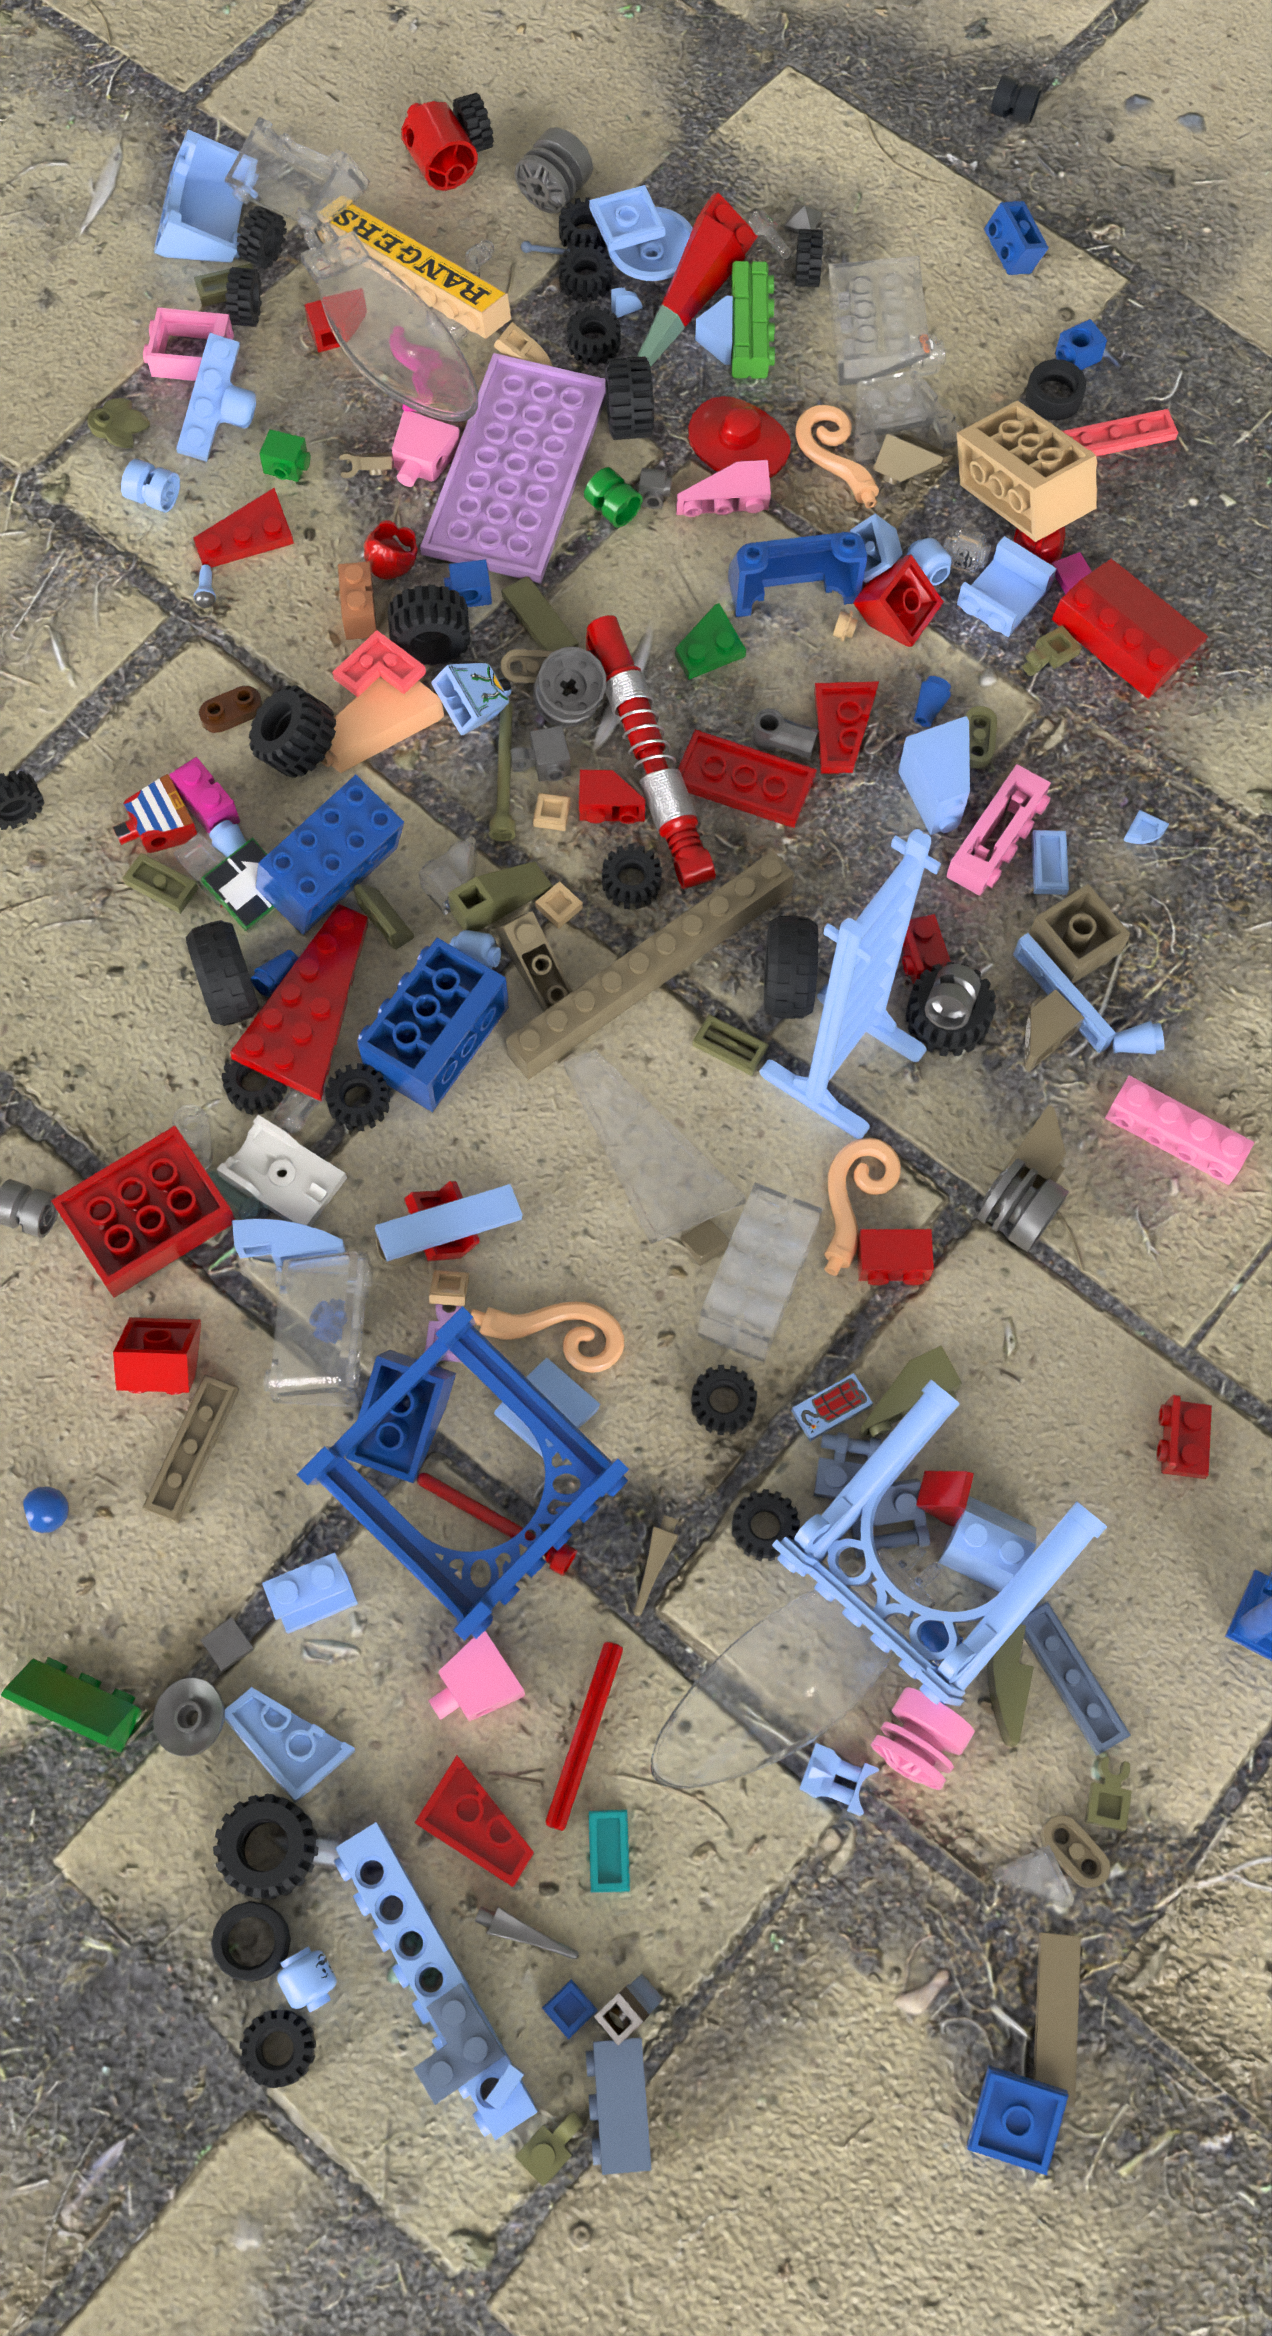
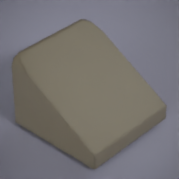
M710 1219L680 1237V1240L699 1266L728 1249L730 1243L727 1236Z

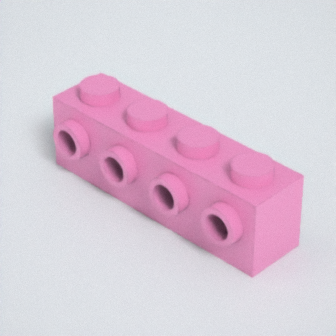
M1130 1075L1105 1117L1108 1121L1227 1185L1238 1174L1255 1143Z

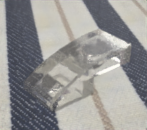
M198 833L176 850L174 856L197 880L199 887L222 908L221 903L201 882V878L224 861V859Z

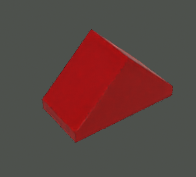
M924 1471L916 1506L946 1525L954 1527L966 1509L974 1473L967 1471Z

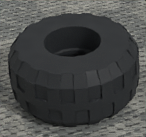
M778 916L768 923L764 972V1011L772 1015V1017L803 1019L813 1013L817 983L819 933L818 924L809 917Z
M219 920L193 928L185 937L212 1022L226 1026L252 1018L260 1008L233 924Z

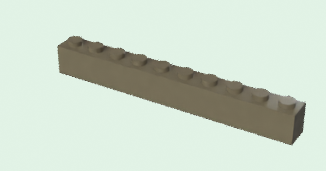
M774 850L507 1037L508 1057L528 1080L792 893L795 873Z

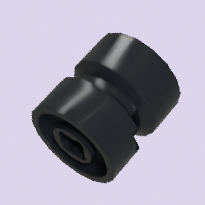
M1003 74L993 97L991 114L1003 118L1012 115L1013 121L1030 125L1037 109L1042 86L1030 82L1020 85L1019 79Z

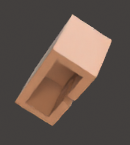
M370 562L338 564L341 612L346 640L369 638L377 630Z

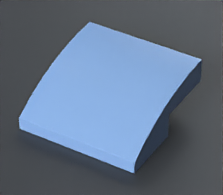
M548 1358L542 1361L526 1377L578 1429L598 1411L601 1405ZM502 1402L495 1410L494 1415L543 1457L539 1444L530 1429ZM546 1439L548 1448L552 1447L553 1444Z

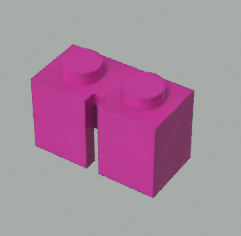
M197 756L169 774L184 805L208 834H210L215 826L225 820H230L233 824L240 823L234 801L218 782L215 783L214 777Z

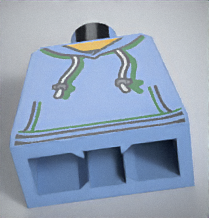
M487 663L449 664L431 682L460 735H464L495 718L509 704L508 696L512 690L510 682L506 678L497 679L492 668Z

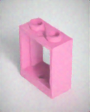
M157 307L155 319L151 320L149 324V344H145L143 350L144 362L148 363L151 376L196 381L202 357L165 354L169 336L208 339L209 333H213L233 340L234 334L229 314Z

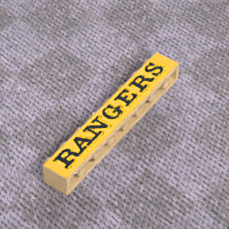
M338 197L315 214L318 226L317 233L324 244L332 246L344 256L352 258L364 268L372 270L386 281L392 282L406 293L412 294L426 305L442 312L449 319L464 325L469 331L475 332L486 339L511 320L507 293L345 198Z

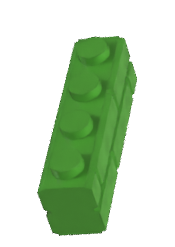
M735 261L732 263L733 378H748L751 376V378L765 379L768 377L769 366H774L775 347H769V342H774L775 323L769 322V318H774V299H769V294L774 292V275H768L767 262H752L749 264L748 261Z

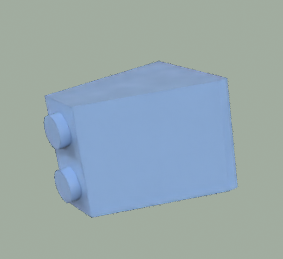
M967 716L907 736L905 739L898 773L930 835L938 832L948 833L953 831L960 825L970 793L969 720Z
M969 1496L966 1509L953 1527L938 1563L1001 1592L1033 1554L1036 1547V1527Z

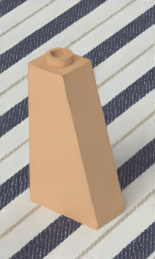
M379 677L335 717V737L331 741L332 746L330 750L326 752L325 758L321 763L326 767L332 766L340 773L354 767L441 720L444 717L442 701L437 694L420 681L416 682L403 694L382 677Z

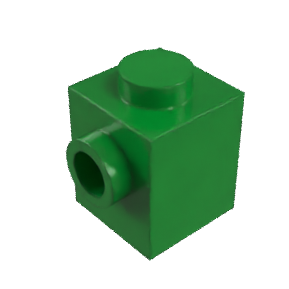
M269 429L259 452L263 473L275 476L281 480L288 479L299 482L303 470L307 471L310 465L311 455L310 452H307L304 437Z

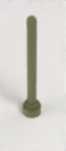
M510 702L500 712L497 805L496 814L493 815L489 822L490 838L495 841L504 842L514 839L516 823L509 814L510 750L512 744L513 706Z

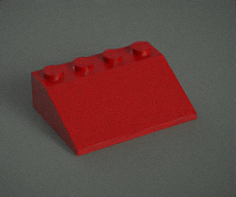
M1112 558L1076 583L1060 599L1051 619L1059 627L1063 625L1076 641L1147 699L1208 638L1204 632Z
M176 1125L51 1200L113 1298L233 1225L232 1220H236L231 1208Z

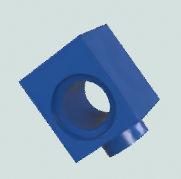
M1089 319L1060 333L1055 351L1056 358L1071 362L1080 370H1083L1102 360L1107 339L1093 321Z
M486 559L448 564L450 577L444 578L445 587L459 592V596L465 598L468 607L492 604Z

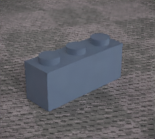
M642 2038L625 2039L619 2046L613 2040L593 2041L594 2050L586 2051L587 2077L595 2076L597 2093L589 2094L590 2121L598 2120L600 2137L592 2139L593 2165H601L602 2175L652 2171Z

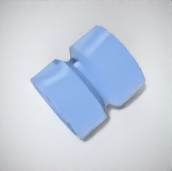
M137 458L129 462L121 482V492L126 499L140 504L146 502L147 506L164 513L169 512L173 508L180 490V478L177 473L162 467L155 468L153 464Z

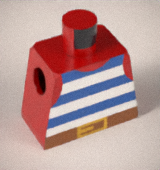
M168 774L127 798L123 804L129 820L112 827L121 845L140 838L147 853L158 852L199 839L194 822Z

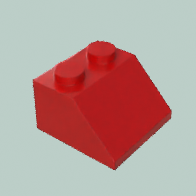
M129 1317L113 1351L116 1390L129 1391L134 1394L147 1391L165 1392L170 1395L189 1393L197 1372L201 1319Z

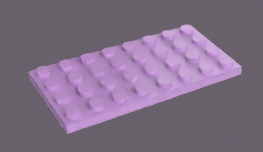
M493 353L421 543V555L454 563L486 559L488 571L520 579L527 576L533 582L541 584L606 400L605 379Z

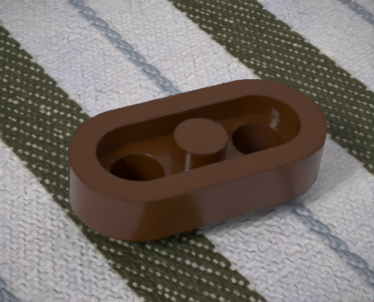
M240 686L205 701L199 709L202 726L209 732L220 733L254 719L257 710L263 705L260 693L254 687ZM249 698L247 701H240L242 699ZM216 710H219L218 713H216V714H211L212 712H214V711H216Z

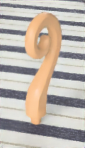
M816 405L805 410L799 417L795 429L796 440L801 451L812 462L843 479L849 485L858 503H864L866 508L876 506V496L879 493V489L872 475L862 465L821 447L814 440L811 433V428L814 424L821 421L833 422L839 427L837 431L830 432L824 426H820L817 428L816 437L823 445H841L851 435L852 425L848 415L840 408L831 405Z
M862 1138L854 1140L843 1147L831 1163L828 1173V1195L835 1220V1232L824 1254L828 1260L824 1270L830 1275L837 1276L841 1268H849L858 1248L859 1229L846 1189V1177L851 1165L857 1159L866 1156L875 1157L884 1164L885 1174L883 1178L878 1180L870 1178L868 1175L869 1167L866 1163H860L854 1170L853 1179L857 1187L869 1195L886 1194L893 1189L899 1180L901 1173L899 1157L890 1145L880 1139Z
M563 1302L525 1314H511L492 1307H488L486 1313L473 1309L471 1312L476 1325L481 1326L480 1333L482 1335L501 1340L520 1339L564 1321L579 1320L595 1325L604 1333L606 1339L603 1351L597 1356L587 1357L578 1350L579 1343L590 1342L594 1339V1330L589 1327H575L566 1334L563 1340V1353L567 1362L582 1372L596 1373L609 1369L618 1361L625 1347L624 1335L618 1321L603 1308L587 1302Z

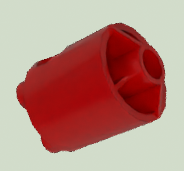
M446 102L414 103L408 108V116L401 128V140L429 186L441 191L455 189L472 176L478 162L477 151Z

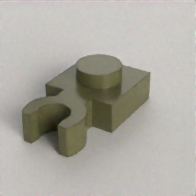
M1104 1756L1098 1764V1772L1103 1779L1102 1784L1097 1782L1090 1784L1085 1822L1125 1831L1132 1791L1122 1789L1121 1784L1129 1776L1130 1763L1127 1761L1121 1762L1119 1774L1114 1775L1108 1769L1109 1757Z

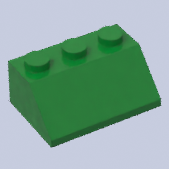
M47 1657L45 1663L33 1658L4 1688L1 1694L3 1698L119 1753L122 1752L143 1711L133 1705L136 1697L117 1688L114 1689L112 1694H109L99 1689L101 1681L82 1672L78 1679L65 1673L68 1666L50 1657Z

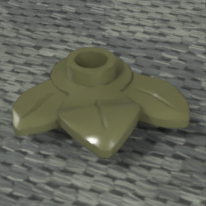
M126 398L111 399L104 404L103 408L92 410L87 417V424L93 435L99 438H106L110 444L121 448H133L132 434L150 427V421L138 410L132 409V401Z

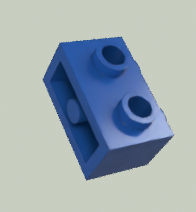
M1024 201L1001 202L984 227L991 245L995 249L1008 275L1031 274L1049 248Z

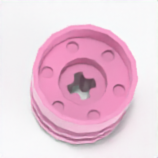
M906 1687L892 1709V1712L903 1723V1726L884 1722L881 1730L888 1738L877 1735L871 1746L898 1773L914 1782L940 1790L946 1779L939 1771L950 1773L954 1768L951 1761L942 1751L961 1755L975 1731L968 1722L941 1702L937 1705L921 1691Z

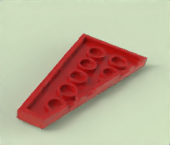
M341 904L336 906L230 1051L232 1060L316 1100H322L325 1079L329 1074L332 1053L338 1041L348 1003L350 986H352L355 977V967L358 957L361 955L369 925L368 916Z

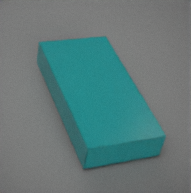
M627 1810L589 1811L591 1893L630 1892Z

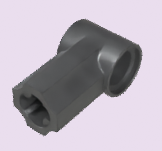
M767 708L758 712L755 717L752 741L761 750L768 751L778 748L810 758L819 730L786 720L779 711ZM763 728H770L773 731H766Z

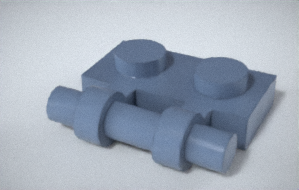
M838 1432L837 1435L823 1433L821 1448L834 1450V1458L819 1457L813 1496L835 1499L864 1465L846 1462V1452L867 1455V1462L882 1444L881 1439L870 1437V1440L867 1441L849 1438L847 1433Z

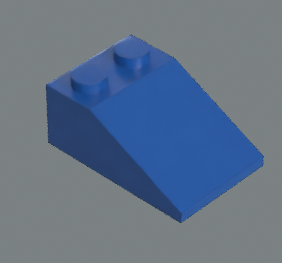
M388 1350L376 1356L358 1419L417 1359L393 1350ZM435 1366L346 1456V1459L414 1483L446 1409L456 1373Z

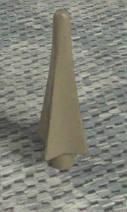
M664 1515L660 1528L653 1526L645 1573L634 1608L635 1616L642 1614L654 1583L678 1539V1535L674 1534L678 1521L675 1518Z

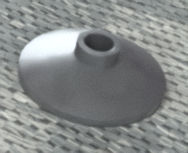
M185 1678L170 1685L160 1696L153 1714V1729L159 1744L169 1753L182 1757L195 1756L207 1750L218 1738L224 1724L225 1708L223 1699L219 1691L211 1683L203 1679ZM198 1712L197 1722L193 1726L191 1722L192 1716Z

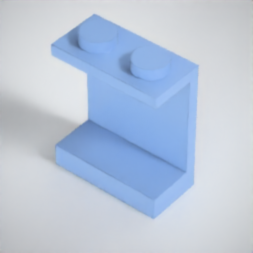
M1004 536L997 544L994 559L972 585L966 582L962 584L957 605L967 614L974 615L988 624L992 630L1001 632L1009 637L1051 588L1057 568Z
M335 1552L262 1583L275 1619L281 1618L288 1634L358 1604L347 1573Z

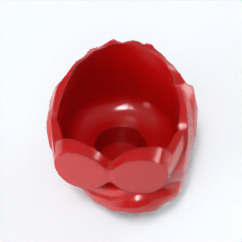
M385 520L379 523L367 536L364 542V558L366 562H370L371 573L376 577L385 580L401 577L410 571L415 564L418 548L416 546L415 533L410 528H398L394 522ZM396 535L404 546L410 547L411 551H405L393 536Z

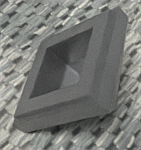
M794 204L784 228L794 232H798L799 229H816L822 212L805 205Z

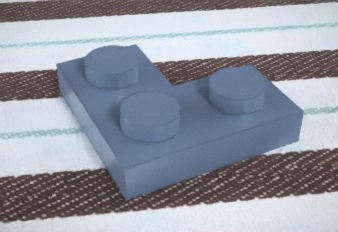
M462 1983L426 2007L448 2043L413 2068L434 2105L505 2056Z

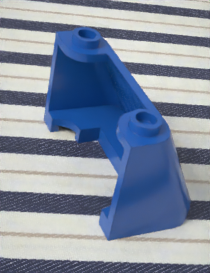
M841 532L754 542L743 545L729 564L728 571L735 617L751 616L753 603L756 600L764 601V587L822 580L826 593H832V590L842 595L844 605L853 604L856 597L862 591L867 562V553L863 539L853 532Z

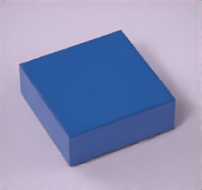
M572 1979L542 2007L568 2039L598 2011Z

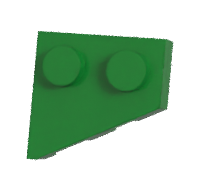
M720 603L710 609L675 648V657L688 680L746 657V648Z

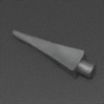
M499 1906L495 1912L484 1907H480L475 1922L488 1927L486 1934L537 1946L571 1959L579 1957L577 1950L540 1933Z

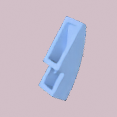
M232 1220L234 1247L240 1259L271 1254L276 1267L347 1258L343 1239L323 1230L282 1220Z

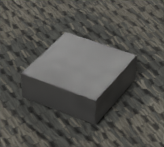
M232 1617L200 1639L222 1672L254 1650Z

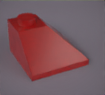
M911 554L906 555L891 568L867 582L853 602L870 627L907 647H912L944 603Z

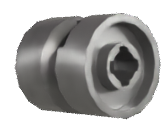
M960 964L944 966L938 972L926 1002L925 1013L927 1018L936 1026L946 1030H956L967 1024L981 986L978 975L969 967Z
M8 1179L0 1187V1224L10 1228H17L21 1225L22 1232L44 1238L52 1229L57 1218L58 1211L51 1200L58 1195L42 1189L32 1191L30 1185Z

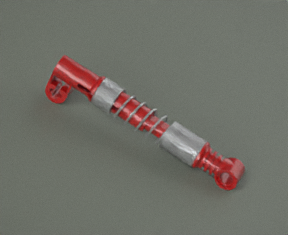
M614 615L599 617L593 620L587 627L586 650L591 652L601 662L606 673L607 687L605 692L612 711L615 715L620 716L617 724L623 725L625 733L622 736L623 739L630 742L631 748L628 753L634 755L639 760L634 765V769H645L647 774L641 778L639 783L641 784L657 831L662 838L666 839L671 850L678 882L681 888L685 890L716 879V873L709 851L703 847L696 827L699 823L697 814L681 772L675 769L676 759L668 755L671 746L670 743L663 740L664 728L657 725L659 714L652 710L654 701L641 669L634 665L617 617ZM665 744H667V752L663 754V751L666 748ZM665 757L673 760L671 768L668 767ZM640 763L643 764L642 767H637Z

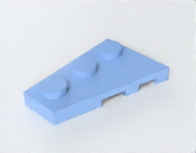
M252 1687L225 1709L224 1720L294 1803L299 1801L355 1752V1748L344 1741L342 1743L325 1733V1730L303 1720L293 1714L290 1709Z

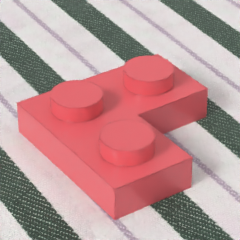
M376 630L332 673L334 680L359 697L379 677H382L401 693L405 694L426 674V670L422 663Z

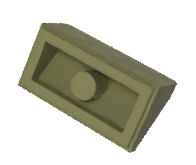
M361 884L354 886L357 904L393 949L397 950L414 938L412 931L379 890Z

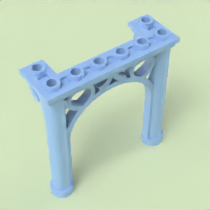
M930 1380L921 1390L924 1394L824 1513L811 1517L800 1528L794 1540L788 1537H784L782 1541L776 1539L772 1546L781 1553L777 1559L792 1573L797 1572L803 1577L809 1574L818 1582L814 1588L830 1602L836 1598L845 1607L842 1614L858 1628L864 1624L874 1634L870 1639L885 1653L888 1654L890 1650L894 1651L902 1659L898 1665L912 1678L918 1679L923 1683L919 1689L926 1697L937 1705L941 1702L945 1706L950 1704L960 1707L964 1702L961 1697L966 1693L964 1690L1091 1539L1094 1536L1098 1539L1107 1526L1076 1501L1003 1590L988 1603L972 1610L948 1612L932 1609L916 1602L902 1592L890 1579L879 1560L873 1535L874 1517L878 1504L887 1489L960 1404L933 1380ZM861 1516V1541L848 1538L841 1540ZM847 1548H856L864 1551L866 1569L863 1574L855 1578L849 1577L839 1566V1556ZM827 1555L829 1567L822 1562ZM875 1575L877 1580L872 1585L877 1592V1603L873 1608L850 1586L859 1587L866 1585ZM890 1595H891L895 1600H897L900 1604H898V1603H891V1604H890ZM914 1612L921 1615L915 1618L910 1626L909 1636L911 1642L887 1621L888 1618L896 1614H905L912 1618ZM982 1619L963 1643L959 1644L960 1637L955 1623ZM927 1622H944L949 1635V1643L943 1651L933 1652L921 1641L920 1630ZM932 1660L943 1662L938 1667L935 1663L932 1662Z

